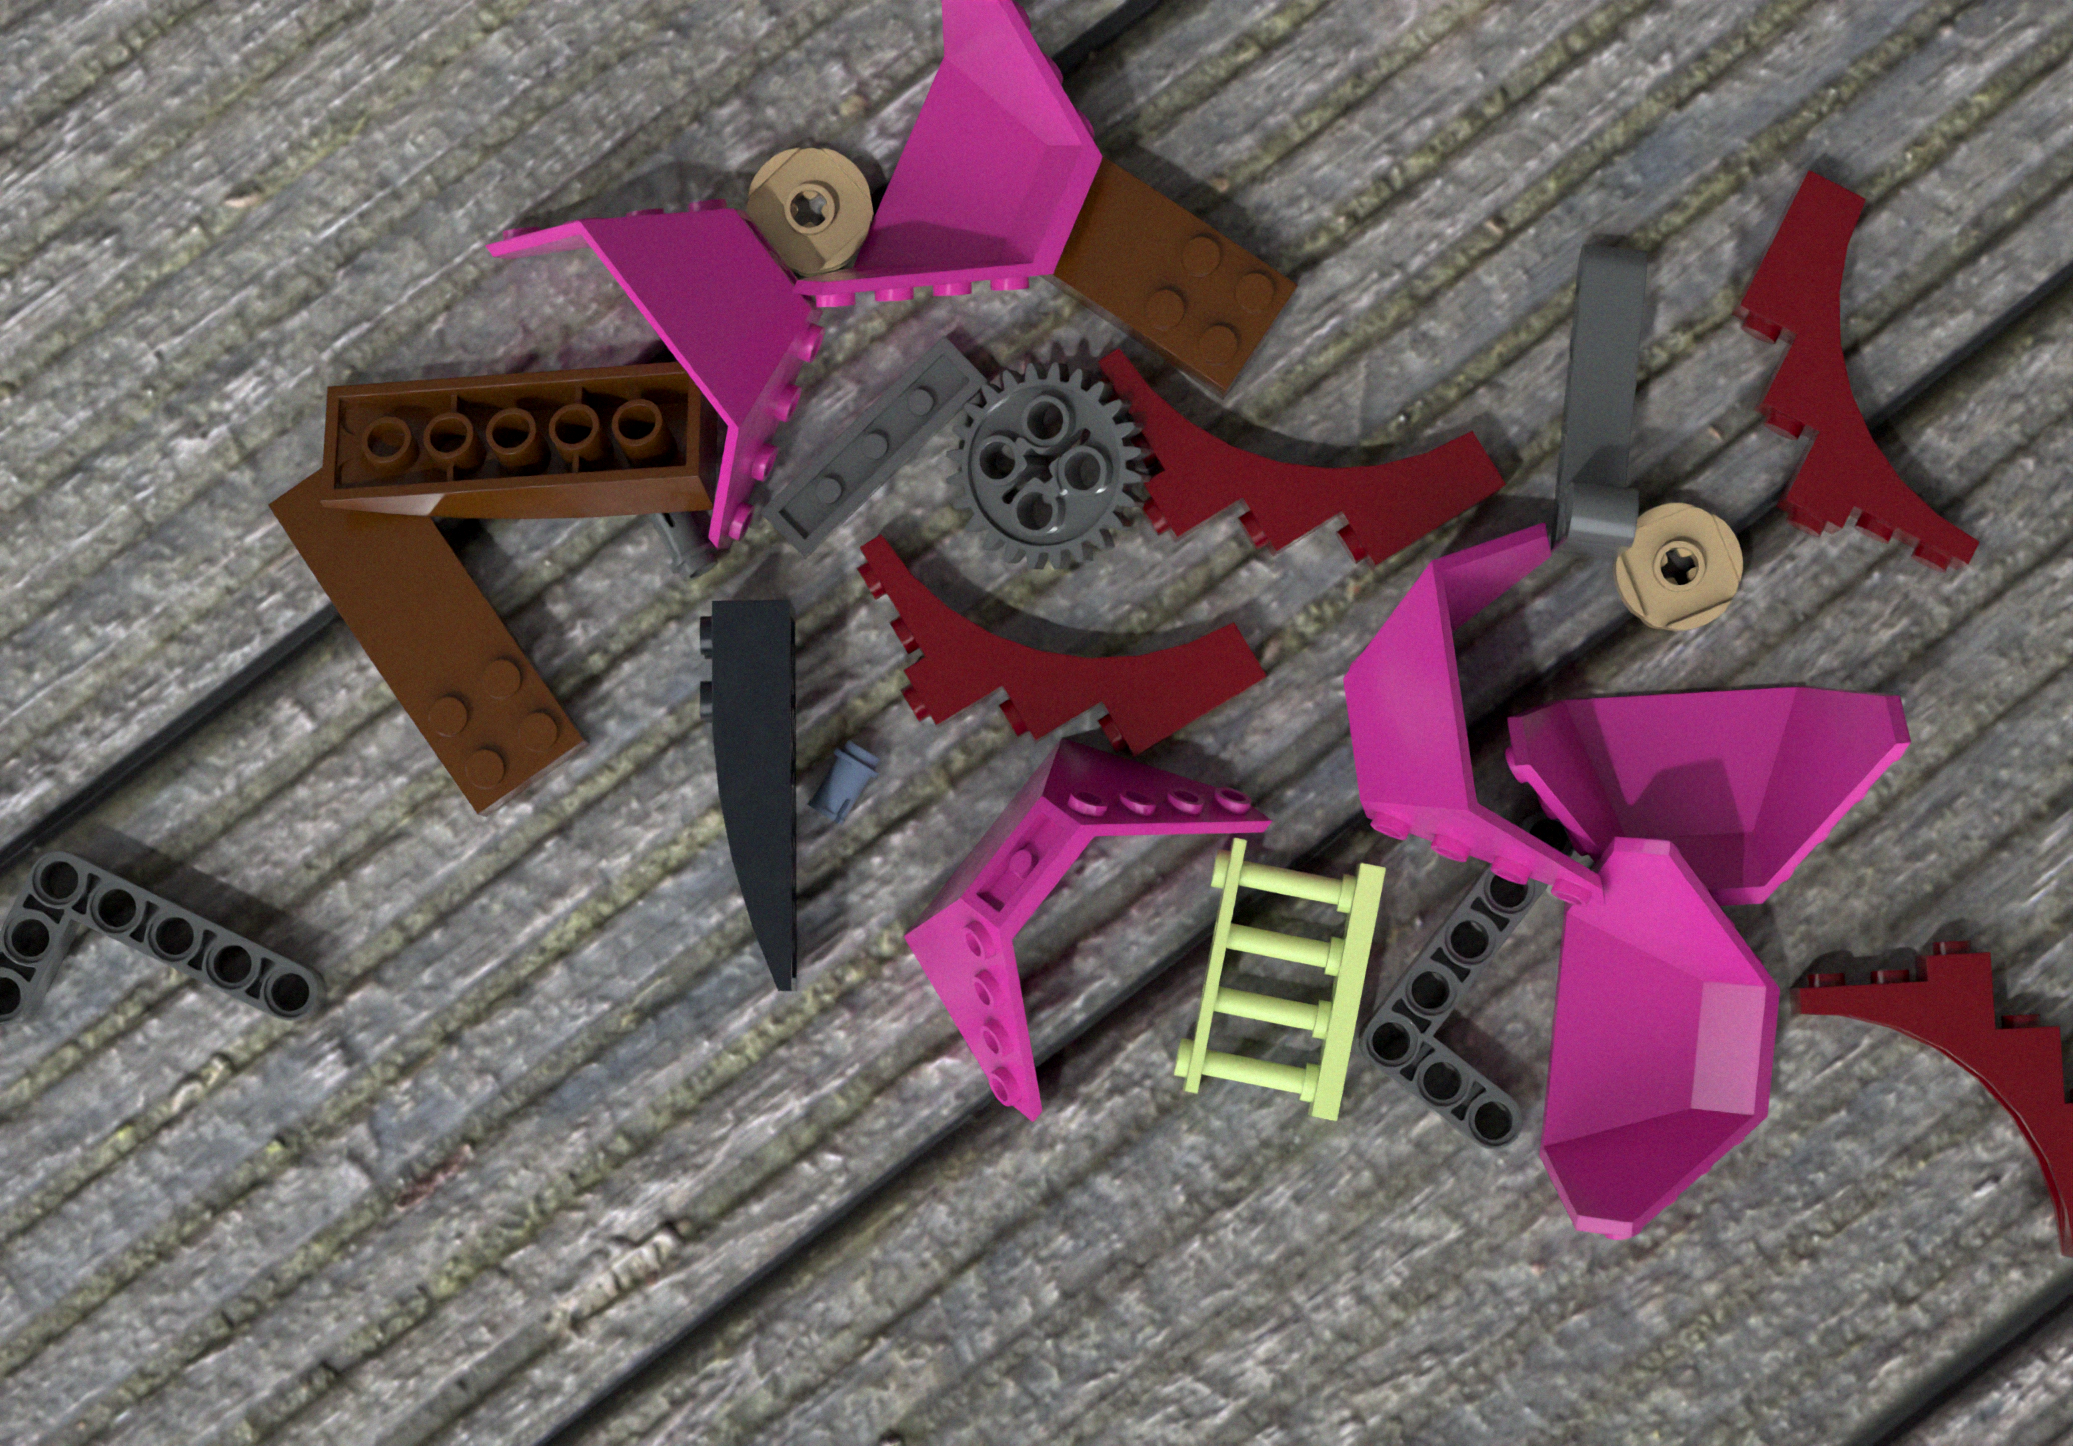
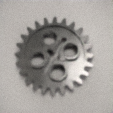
M1053 362L1047 375L1042 364L1027 363L1025 380L1018 371L1005 370L1003 371L1005 390L995 384L984 383L981 388L987 404L981 405L966 402L964 405L965 410L974 420L972 425H953L952 431L958 437L965 440L964 448L946 451V457L962 463V471L946 478V482L951 485L964 486L966 493L952 504L953 508L973 510L975 514L968 521L965 529L967 532L988 530L982 546L986 551H996L1006 543L1004 562L1019 563L1026 554L1028 569H1044L1048 557L1054 569H1069L1072 553L1079 563H1089L1093 561L1091 542L1100 549L1111 550L1114 548V541L1108 529L1114 528L1120 531H1130L1133 526L1122 511L1125 507H1143L1145 504L1140 497L1131 492L1133 484L1149 482L1151 478L1150 475L1135 470V461L1151 454L1148 448L1132 446L1131 438L1144 429L1143 423H1124L1122 417L1128 412L1132 405L1131 402L1118 399L1108 403L1107 401L1114 385L1108 381H1099L1090 388L1092 371L1088 369L1077 368L1069 379L1067 364ZM1056 405L1063 415V425L1061 431L1051 438L1044 429L1043 419L1046 411L1051 406ZM1087 428L1090 431V438L1081 446L1070 449L1080 438L1083 430ZM1008 445L1015 455V465L1009 476L1004 478L997 469L996 458L1000 449ZM1044 455L1059 456L1049 466V470L1053 475L1052 478L1037 477L1047 467V463L1043 458ZM1093 455L1100 464L1101 474L1099 481L1094 487L1089 489L1081 479L1080 469L1084 460L1088 456ZM1025 484V487L1017 493L1012 503L1009 504L1006 501V495L1016 486ZM1044 494L1051 502L1053 514L1050 522L1041 528L1033 517V507L1036 500Z

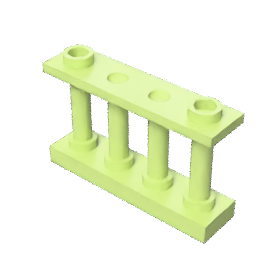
M1233 838L1230 851L1218 849L1216 854L1211 887L1221 888L1222 892L1193 1040L1187 1038L1180 1039L1174 1075L1185 1077L1184 1091L1197 1094L1201 1074L1299 1093V1100L1310 1102L1308 1115L1337 1121L1386 868L1359 863L1356 864L1354 876L1343 874L1342 880L1244 861L1247 840ZM1238 885L1337 905V912L1347 913L1342 938L1331 936L1330 942H1324L1233 924L1231 920ZM1226 948L1323 967L1324 974L1335 976L1330 1001L1319 999L1317 1005L1219 986ZM1213 1012L1311 1030L1312 1037L1322 1039L1318 1064L1307 1062L1305 1068L1206 1049Z

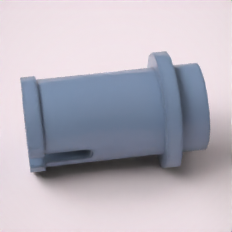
M850 740L847 741L842 750L837 747L835 748L833 753L838 756L813 798L807 803L811 808L840 825H843L846 821L845 817L869 778L877 779L879 776L875 768L881 760Z

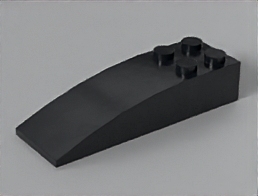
M790 600L712 601V616H700V653L704 655L705 659H712V681L700 682V717L705 719V723H712L719 799L732 862L751 925L778 991H797L796 610Z

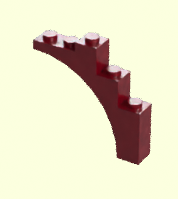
M1808 170L1798 181L1731 315L1744 321L1741 329L1752 337L1769 344H1775L1778 338L1787 343L1753 409L1766 416L1763 423L1764 426L1776 434L1794 441H1798L1800 435L1809 438L1776 507L1789 513L1786 519L1787 523L1814 537H1821L1823 531L1831 535L1843 529L1848 517L1851 516L1857 519L1854 528L1867 537L1885 544H1889L1891 538H1894L1914 548L1911 557L1920 564L1941 573H1946L1948 567L1958 570L1969 565L1980 541L1936 514L1900 479L1872 439L1850 387L1841 347L1840 289L1848 244L1866 199Z
M1120 348L1097 362V371L1101 378L1093 382V385L1099 381H1108L1114 385L1107 401L1108 403L1118 399L1131 402L1132 405L1125 416L1129 422L1143 423L1144 429L1139 434L1131 438L1132 446L1150 449L1151 454L1140 459V462L1146 469L1156 464L1161 472L1151 478L1149 482L1143 483L1142 491L1147 499L1144 500L1145 504L1140 509L1158 536L1168 531L1175 543L1240 504L1245 513L1239 516L1237 520L1247 538L1256 550L1266 545L1274 557L1338 517L1343 527L1336 531V535L1346 553L1355 564L1364 559L1372 571L1495 495L1506 485L1473 431L1427 453L1381 465L1322 468L1278 462L1231 446L1186 420L1148 386Z
M882 534L860 546L861 553L866 562L856 567L875 600L885 594L888 596L899 615L889 623L908 655L920 649L924 656L923 659L903 670L910 684L900 689L919 723L931 717L937 729L1003 690L1008 700L998 706L1018 738L1029 732L1036 744L1101 705L1107 715L1098 719L1097 722L1116 753L1127 747L1134 759L1263 682L1267 677L1234 622L1190 643L1138 656L1086 658L1039 651L994 635L948 608L909 572Z
M1971 940L1932 942L1933 955L1915 956L1916 982L1909 981V969L1870 971L1871 984L1846 985L1845 973L1806 975L1807 987L1789 988L1791 1014L1843 1016L1893 1029L1935 1049L1975 1078L2010 1116L2034 1155L2053 1204L2061 1256L2073 1258V1089H2070V1101H2065L2060 1026H2041L2040 1014H2019L2001 1016L2002 1028H1995L1991 952L1972 953Z

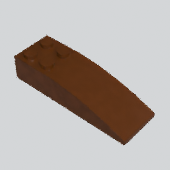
M1105 157L1101 160L1054 273L1039 275L1222 400H1224L1282 315L1298 287L1296 283Z
M679 362L328 386L320 502L323 507L358 511L491 519L594 518L713 510L716 492L718 412Z
M322 468L268 504L370 660L478 815L489 816L591 745L432 516L389 514L323 507L320 502Z

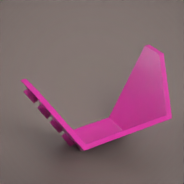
M941 0L944 57L854 266L797 280L792 294L815 295L816 307H837L855 305L856 292L874 291L875 301H902L914 299V287L933 285V296L972 294L971 282L990 280V289L993 291L1019 290L1029 288V276L1054 273L1103 156L1092 139L1094 138V129L1090 121L1079 109L1072 105L1061 86L1063 77L1058 66L1048 55L1041 52L1029 31L1031 29L1030 19L1017 1Z
M711 199L689 203V212L664 213V208H652L628 212L626 217H594L564 222L563 225L541 230L540 227H525L503 231V241L485 245L492 256L496 258L510 260L592 248L728 425L708 537L717 549L730 548L733 539L741 541L748 531L755 511V506L748 503L757 480L766 481L778 454V447L771 443L781 420L788 423L798 405L802 387L795 385L802 364L804 361L808 363L813 362L823 342L825 327L818 325L823 311L820 307H816L815 300L811 295L792 294L798 278L748 213L735 208L727 209L726 199Z
M1543 522L1432 560L1366 649L1351 663L1349 671L1343 678L1359 796L1367 818L1372 819L1371 827L1387 836L1406 840L1410 833L1432 841L1430 848L1446 858L1466 862L1470 855L1491 863L1490 870L1508 881L1525 885L1528 879L1532 878L1553 886L1551 893L1570 904L1587 907L1591 900L1606 906L1600 875L1477 803L1452 633L1552 556L1546 523Z
M1802 685L1551 700L1507 718L1511 746L1506 747L1505 755L1514 777L1521 784L1527 781L1536 791L1539 803L1546 816L1550 820L1558 818L1563 823L1574 849L1581 857L1589 855L1596 862L1615 836L1644 838L1648 835L1660 836L1671 840L1679 848L1682 857L1699 880L1707 886L1708 892L1719 906L1763 904L1782 882L1787 881L1792 876L1795 868L1814 847L1828 837L1832 828L1850 808L1865 797L1869 788L1887 768L1903 756L1907 747L1911 744V739L1900 695Z
M1061 738L903 937L987 1076L994 1095L1003 1105L1007 1107L1014 1106L1032 1122L1042 1112L1012 941L1016 934L1094 836L1264 832L1272 820L1251 806L1252 800L1248 795L1228 787H1214Z
M1648 835L1644 838L1615 836L1590 870L1600 875L1606 906L1591 900L1587 907L1573 905L1568 902L1564 904L1539 1157L1575 1230L1604 1234L1606 1238L1612 1240H1623L1638 1235L1647 1223L1665 1207L1674 1203L1678 1196L1700 1176L1708 1173L1712 1166L1728 1151L1743 1142L1745 1136L1768 1117L1780 988L1762 965L1761 959L1753 953L1736 930L1733 921L1725 915L1708 892L1707 886L1699 880L1682 857L1679 848L1671 840L1656 835Z

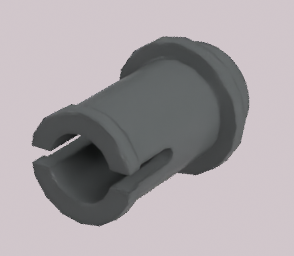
M689 511L670 512L675 526L667 513L647 514L649 522H652L673 560L670 565L673 574L680 573L683 580L687 582L704 575L718 564L713 555L717 548L712 542L706 543Z

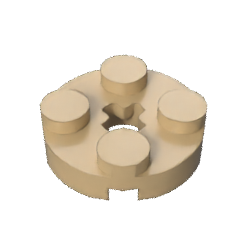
M799 147L778 153L768 160L757 172L751 183L748 195V215L791 271L806 277L835 271L854 259L868 237L874 218L869 185L862 172L844 155L825 148L820 150L815 148L801 149ZM804 196L809 201L815 200L818 196L823 198L827 203L821 210L825 220L818 226L811 222L801 226L795 222L794 219L798 216L799 210L794 203L798 198Z
M1668 503L1654 507L1638 517L1633 545L1614 559L1613 577L1617 592L1624 605L1650 628L1666 629L1675 632L1693 630L1718 618L1731 603L1732 598L1737 592L1738 583L1741 581L1743 571L1742 551L1731 528L1716 515H1711L1701 508L1692 507L1694 505ZM1676 550L1680 558L1691 556L1695 567L1687 572L1689 583L1678 585L1674 577L1664 578L1661 567L1668 563L1665 554L1667 551Z

